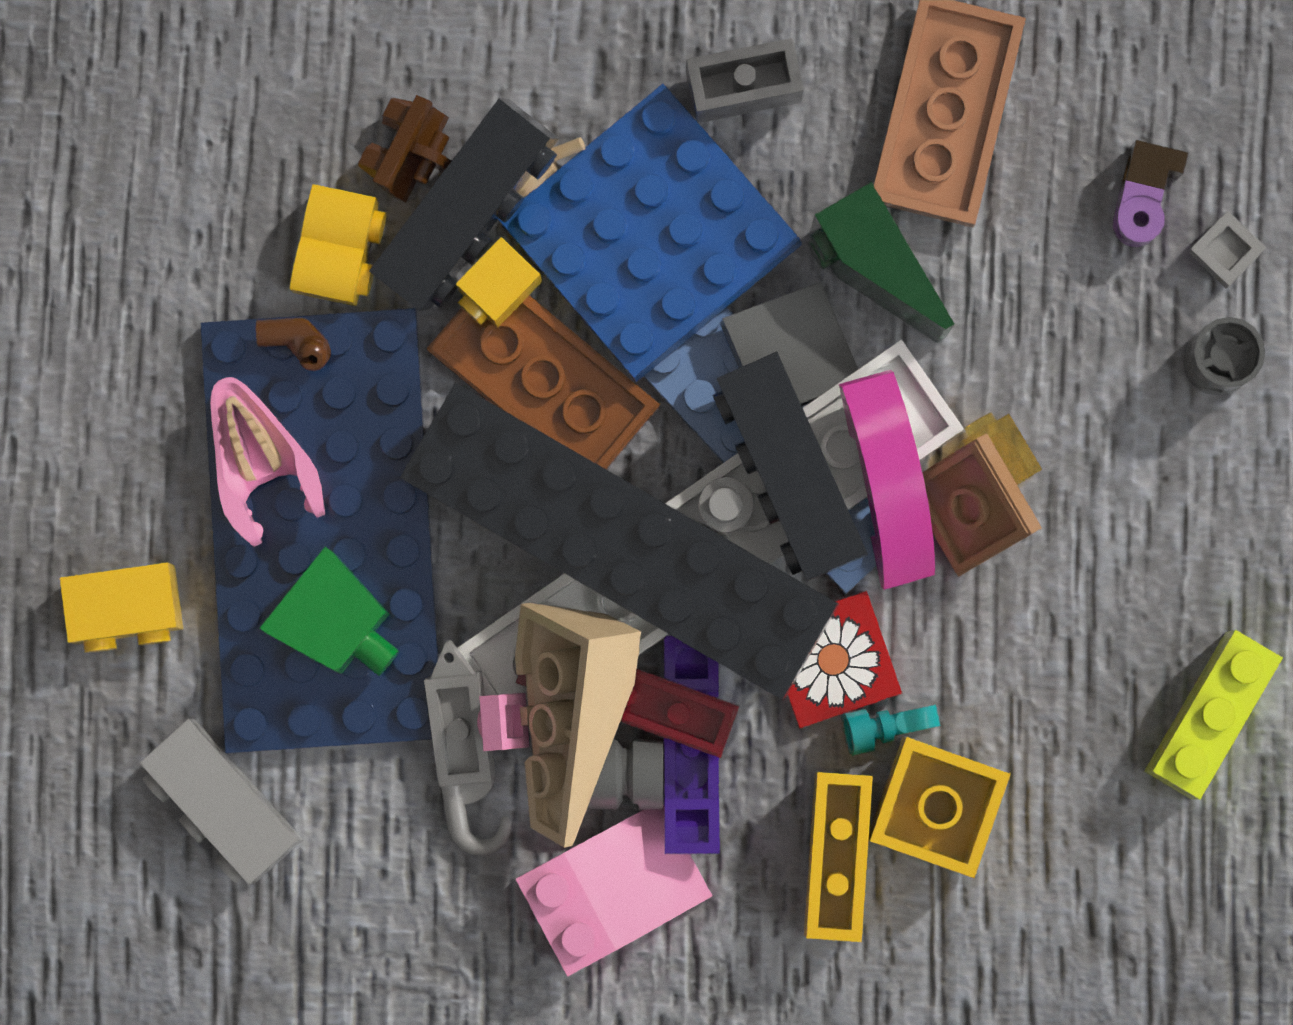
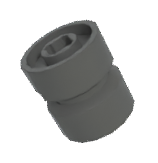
M1233 317L1216 319L1194 335L1185 348L1183 363L1186 375L1191 383L1204 393L1217 396L1233 393L1255 378L1262 368L1265 357L1263 339L1256 328L1243 319Z
M613 739L587 810H617L622 801H628L633 810H663V739H633L628 748H622L617 739Z

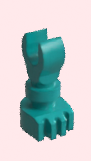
M936 705L890 714L888 710L876 712V718L871 719L866 709L843 713L841 716L848 752L852 756L875 751V740L881 739L882 743L885 744L894 742L896 735L941 726Z

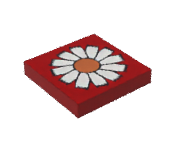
M867 591L835 601L839 603L838 608L787 694L799 729L902 694Z

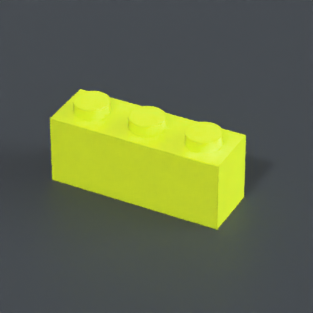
M1237 630L1225 632L1144 772L1189 799L1200 800L1283 657Z

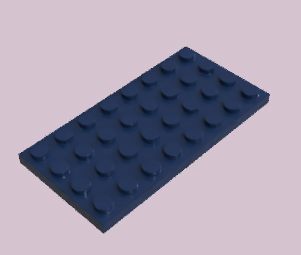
M410 308L200 323L225 753L432 740L424 680L432 676L439 657L429 498L427 493L400 478L425 435L417 310ZM305 318L309 320L328 340L331 349L328 362L320 370L309 371L299 364L300 361L287 346L258 347L256 320ZM227 377H233L245 384L272 412L311 459L318 471L322 486L325 515L317 518L304 508L306 496L300 490L301 484L297 476H278L253 490L246 504L248 509L252 511L251 516L254 522L261 524L263 527L262 543L255 547L233 528L225 516L218 490L210 402L213 386L219 380ZM325 546L345 563L389 613L376 632L396 647L399 653L380 676L376 675L356 658L353 659L342 674L260 629L262 624Z

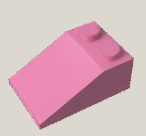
M664 805L663 810H642L516 878L521 891L567 977L712 897L690 854H665Z

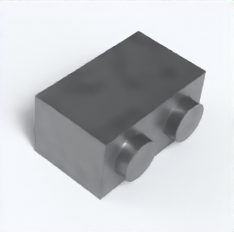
M793 38L686 59V75L695 119L698 123L798 104L802 101L804 89Z

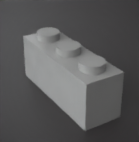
M187 719L140 762L148 772L142 778L147 787L162 802H166L171 798L185 813L178 819L182 826L199 843L206 838L221 853L215 859L216 863L236 884L242 878L248 885L255 884L303 841L302 837L196 719Z

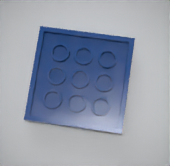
M664 84L656 88L587 145L585 150L580 151L547 178L538 188L529 193L506 223L498 219L502 227L635 382L645 376L802 245L801 239Z

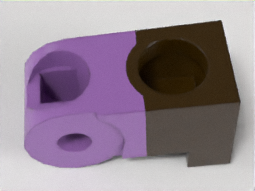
M1135 140L1130 146L1113 216L1115 236L1123 244L1130 247H1141L1149 244L1161 233L1165 215L1160 205L1167 178L1178 180L1184 174L1189 152Z

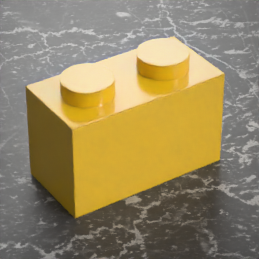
M167 562L60 578L68 643L83 644L84 653L117 649L116 639L137 636L138 645L171 641L170 631L184 629L176 568L173 564Z

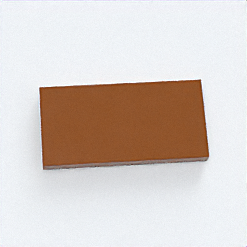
M530 295L498 328L488 319L482 325H479L460 308L426 349L485 400L606 470L660 407L657 401Z

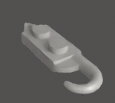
M449 640L444 644L432 676L424 680L439 787H442L447 829L452 841L461 850L469 854L486 856L497 852L506 844L510 835V818L503 816L500 819L499 830L490 839H479L469 829L466 804L474 803L484 798L492 790L496 771L493 751H483V739L477 726V718L480 711L479 696H485L482 671L475 672L455 644ZM447 653L453 654V661L448 660Z

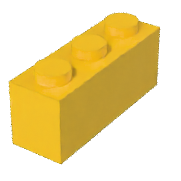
M815 772L804 936L806 938L862 942L873 776Z

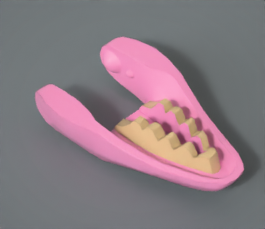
M233 377L219 380L213 386L210 402L217 483L224 514L233 528L253 547L262 543L263 527L261 524L254 522L251 516L252 511L248 509L246 501L251 492L259 485L278 476L285 475L298 477L301 484L300 490L306 496L304 501L306 511L314 514L316 518L325 515L322 486L318 471L305 451L265 404L245 384Z

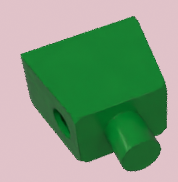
M326 546L260 627L266 634L341 674L353 659L356 658L376 675L380 676L399 653L396 647L376 632L389 613L345 563Z

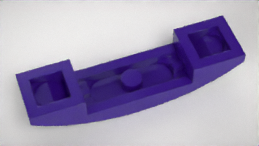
M673 636L664 637V678L719 698V663ZM664 738L665 854H720L719 757Z

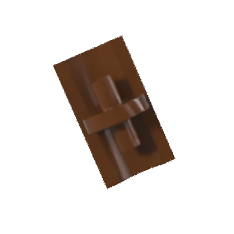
M418 95L415 96L413 102L398 98L390 99L382 115V124L389 130L397 133L389 149L375 143L366 146L358 162V167L374 178V183L393 198L405 203L416 182L426 185L434 169L444 172L452 161L442 155L450 139L448 135L442 133L449 117L433 107V103L430 100Z

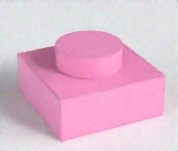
M526 694L479 696L480 711L478 713L477 726L483 739V751L529 747L528 726H521L520 707L526 706Z

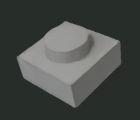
M1227 211L1190 248L1188 253L1227 289L1266 247Z

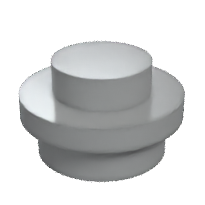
M729 477L715 479L701 492L699 498L700 515L704 522L716 531L733 532L739 530L747 524L753 513L754 502L752 494L747 486L737 479Z

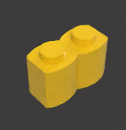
M312 184L291 276L290 290L293 293L351 306H357L359 295L368 297L374 277L369 272L373 265L367 263L368 252L371 243L380 244L386 221V212L378 211L379 201L376 197Z

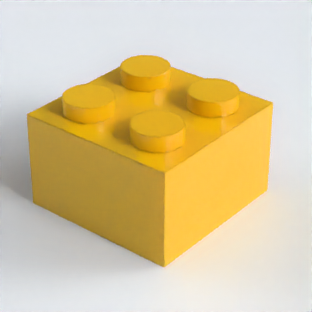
M902 737L869 831L868 841L975 878L1011 774L909 737Z

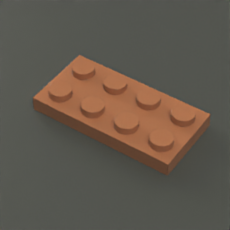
M919 0L874 181V187L885 206L974 228L1026 18L955 0Z

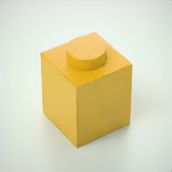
M500 237L456 283L458 291L463 295L457 303L479 325H482L488 319L498 328L542 283L541 275Z

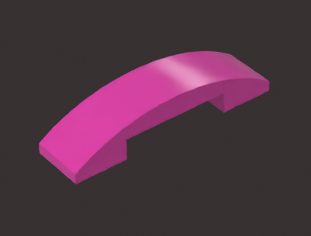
M887 370L841 383L839 388L849 436L856 441L875 536L871 537L881 588L886 590L935 575L934 541L926 488L912 428L894 372Z

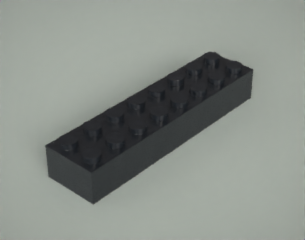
M456 382L400 477L781 700L786 698L839 606V603Z

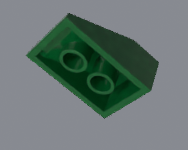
M872 182L814 215L810 229L811 233H809L811 240L807 244L822 270L830 266L838 279L936 343L948 336L955 323Z

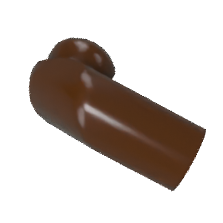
M305 318L256 320L258 347L287 346L300 361L299 364L309 371L320 370L328 362L331 355L328 340L309 320Z

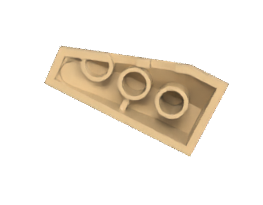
M525 603L521 604L515 663L516 674H525L528 706L520 707L521 726H529L533 756L528 757L525 761L530 828L565 848L574 844L635 684L641 631L604 613Z

